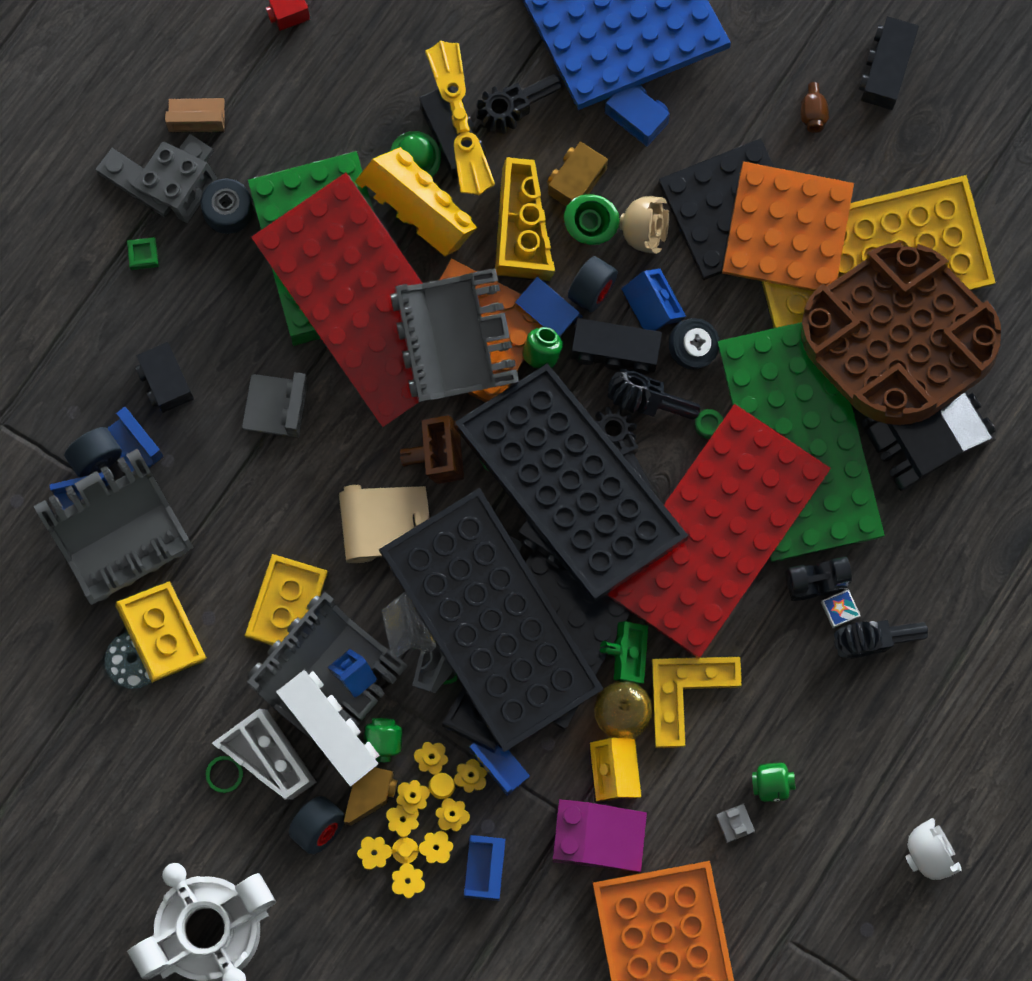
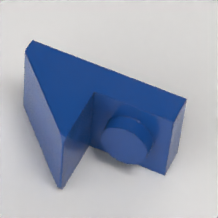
M351 649L327 667L344 684L353 697L359 696L377 680L367 661Z

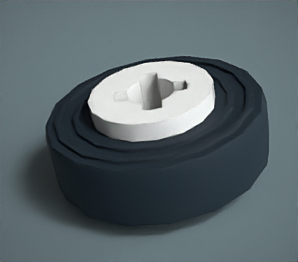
M690 318L681 321L673 328L669 336L668 347L672 358L677 364L686 369H699L708 366L716 358L719 351L717 342L720 340L717 331L710 323L703 319Z

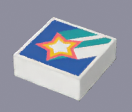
M849 589L821 601L832 628L860 617Z

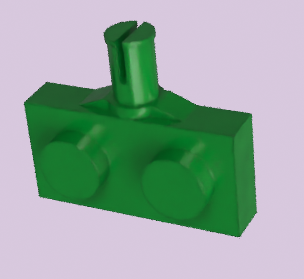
M626 621L618 622L616 644L602 641L600 647H604L600 649L601 653L615 656L614 680L637 685L644 684L648 626Z

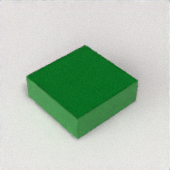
M155 237L127 240L131 270L159 267Z

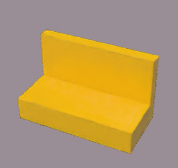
M608 738L590 742L596 801L640 798L641 789L635 739Z

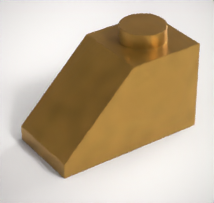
M374 767L352 785L344 818L345 825L352 826L386 805L388 797L394 798L398 780L393 779V771Z

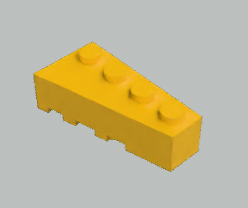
M401 147L373 158L355 180V183L361 188L366 185L375 192L376 195L373 198L383 205L384 202H387L397 210L398 214L396 217L403 223L415 225L418 228L417 234L444 256L459 250L477 228L471 221L470 216L460 210L453 203L451 196L441 190L433 182L431 175L422 170L413 161V157Z

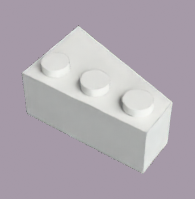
M259 708L212 742L214 746L221 749L285 799L293 800L316 783V780L268 710Z

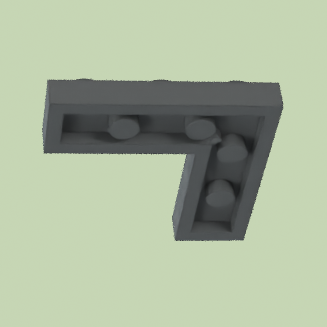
M189 134L179 148L205 162L214 153L213 148ZM111 148L97 166L96 172L165 218L170 212L171 207L136 190L133 186L144 168L114 148Z

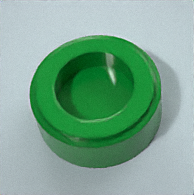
M713 409L701 411L694 425L697 434L702 438L710 439L723 421V417L718 411Z

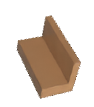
M169 99V111H166L165 114L168 131L224 132L225 99Z

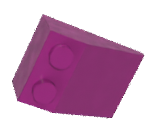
M559 799L552 862L641 872L647 812Z

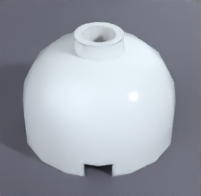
M931 818L912 831L907 843L910 854L905 857L914 872L919 870L929 879L941 880L962 870L960 863L954 864L951 856L955 855V852L939 825L934 827L935 820Z

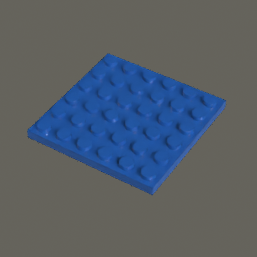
M522 0L578 110L731 47V42L708 0Z

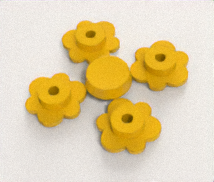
M425 742L422 749L415 751L414 759L419 763L420 771H429V773L434 775L429 781V789L426 786H420L417 780H412L410 784L406 782L401 783L397 789L399 796L396 802L398 805L403 806L406 813L414 814L418 809L426 808V799H428L430 793L435 798L444 799L441 805L442 808L436 810V816L440 818L438 826L445 831L452 829L457 832L463 824L468 823L470 814L464 810L465 804L462 801L455 802L448 797L453 794L455 785L463 787L467 793L473 792L474 789H484L486 786L484 777L487 775V771L484 767H480V763L476 759H470L466 762V765L459 764L457 766L458 773L453 780L450 775L440 773L442 766L448 762V757L444 755L445 746L441 743L432 745L430 742Z
M397 805V808H390L386 812V818L389 821L388 829L392 832L396 831L402 838L398 839L391 849L389 845L385 844L382 837H377L375 840L372 837H365L361 841L362 848L358 850L357 856L363 859L362 864L365 869L372 870L376 866L383 868L386 865V859L390 858L393 854L395 860L403 863V865L400 867V871H394L392 874V879L394 880L392 890L395 894H404L406 898H412L414 893H420L424 890L425 883L421 879L423 872L420 869L414 870L413 865L409 863L413 862L420 852V854L426 856L428 863L432 864L437 861L444 864L450 858L449 852L453 850V843L448 841L446 832L437 831L435 834L427 833L424 837L425 841L421 842L418 848L417 843L407 836L411 833V830L418 828L419 823L416 819L419 816V812L417 810L414 814H408L404 811L403 806ZM404 818L406 821L401 822L400 819ZM435 846H438L439 849H438V850H434V847H435ZM373 851L377 852L376 855H372L371 853ZM408 879V880H410L411 882H410L409 884H407V883H405V880Z

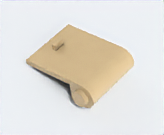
M361 485L344 487V491L339 493L346 562L364 563L372 561L376 557H382L379 552L380 548L428 520L430 517L426 486L361 489Z

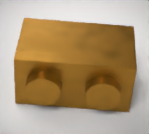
M580 141L575 149L571 147L563 158L565 163L560 170L555 169L547 180L549 184L548 195L567 206L574 198L590 194L607 170L608 159Z

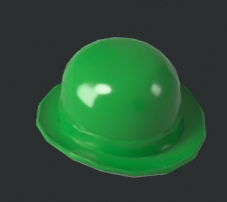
M409 131L400 135L393 142L390 151L401 147L432 178L438 172L441 163L440 149L436 141L428 134L420 131Z
M584 194L574 198L567 205L564 213L565 227L569 234L578 242L587 245L602 244L610 240L617 233L620 224L619 213L613 203L602 196L594 194Z

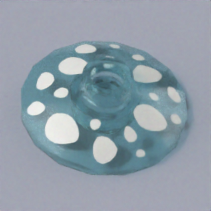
M125 632L116 637L108 646L105 654V669L109 677L119 686L128 689L142 688L152 683L129 633ZM131 653L137 654V660L134 663L127 661V657Z

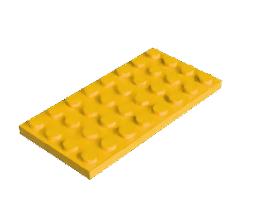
M967 175L850 204L837 279L866 260L867 254L871 250L886 244L901 242V246L917 248L919 244L940 253L949 261L948 268L970 290L991 286L996 283ZM762 281L773 327L778 328L802 322L806 303L814 291Z

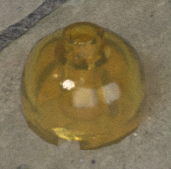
M617 681L606 686L598 694L594 705L597 725L602 732L611 738L632 739L641 735L649 726L653 714L652 702L647 692L638 684L629 681Z

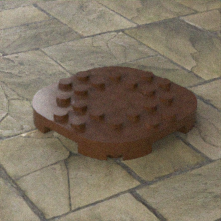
M900 242L886 244L868 252L866 260L828 286L824 283L819 286L808 299L804 309L801 336L804 349L810 360L859 412L875 421L886 424H912L931 417L984 379L993 368L1000 348L1001 324L992 305L988 300L982 303L948 268L949 261L940 253L919 244L917 248L901 246Z

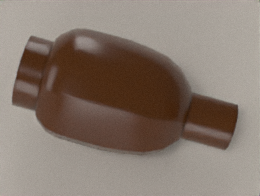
M811 82L808 84V94H806L801 102V120L807 126L809 132L817 133L824 129V125L829 119L827 100L819 93V83Z

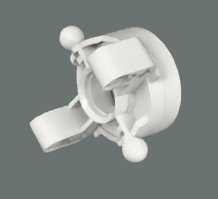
M178 863L167 865L163 870L162 878L166 885L172 888L164 895L163 901L158 908L154 922V935L139 942L127 951L141 978L148 980L161 974L164 979L176 972L195 981H246L245 974L241 970L246 967L257 950L260 939V921L269 916L266 910L276 903L262 876L259 873L254 874L235 886L231 882L216 877L196 876L186 879V871L182 865ZM204 908L213 909L223 918L225 924L224 934L215 946L198 948L188 940L186 924L190 916L196 911Z

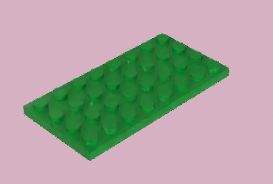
M802 322L717 342L732 406L734 404L738 405L831 468L770 556L771 563L884 538L885 536L852 405L806 354L801 336Z

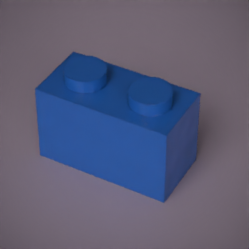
M641 85L613 94L605 105V114L646 147L669 123L670 113L666 105L659 100L654 101L650 98Z

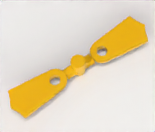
M439 41L433 47L425 50V54L441 97L450 103L453 114L452 124L456 128L457 134H459L454 140V151L460 192L481 195L484 191L494 186L495 182L479 139L473 133L468 132L470 131L468 118L462 102L466 88L459 43ZM455 86L458 88V91L450 93L448 88ZM464 140H469L472 142V145L470 147H463L461 143Z

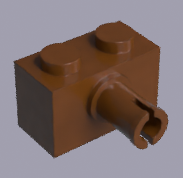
M449 415L421 420L423 446L400 449V455H404L400 457L403 467L425 463L426 475L436 484L463 480L460 434L454 428L456 421Z

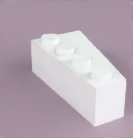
M304 669L276 691V693L351 787L379 764L375 759L380 755L370 742L364 745L357 735L361 731L351 718L345 722L338 713L343 708L333 695L327 698L320 688L324 684L314 671L308 675Z

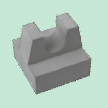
M744 804L716 814L726 843L755 832Z

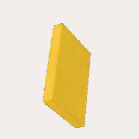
M272 554L245 637L268 645H273L277 640L282 642L289 634L287 629L297 617L302 619L308 612L306 607L316 595L321 596L328 571Z
M170 581L116 602V608L152 683L206 660V656Z

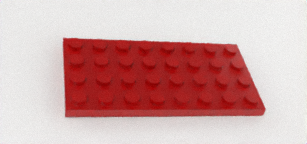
M345 172L251 238L375 418L384 427L419 403L417 397H411L408 380L413 379L411 368H405L402 351H407L405 339H399L396 323L401 322L399 310H393L390 294L395 293V286L423 283L347 172Z
M734 404L664 504L666 509L689 535L687 541L608 593L607 596L700 659L831 468Z

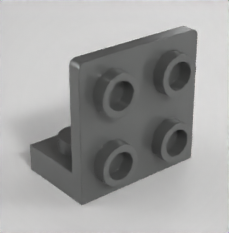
M162 142L133 186L136 190L170 206L178 219L188 223L201 204L204 190L209 184L217 180V176L207 162L173 145Z
M294 372L293 380L256 374L251 375L243 429L299 438L308 387L306 374Z

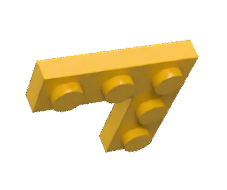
M740 657L652 659L655 748L685 747L683 689L741 688Z

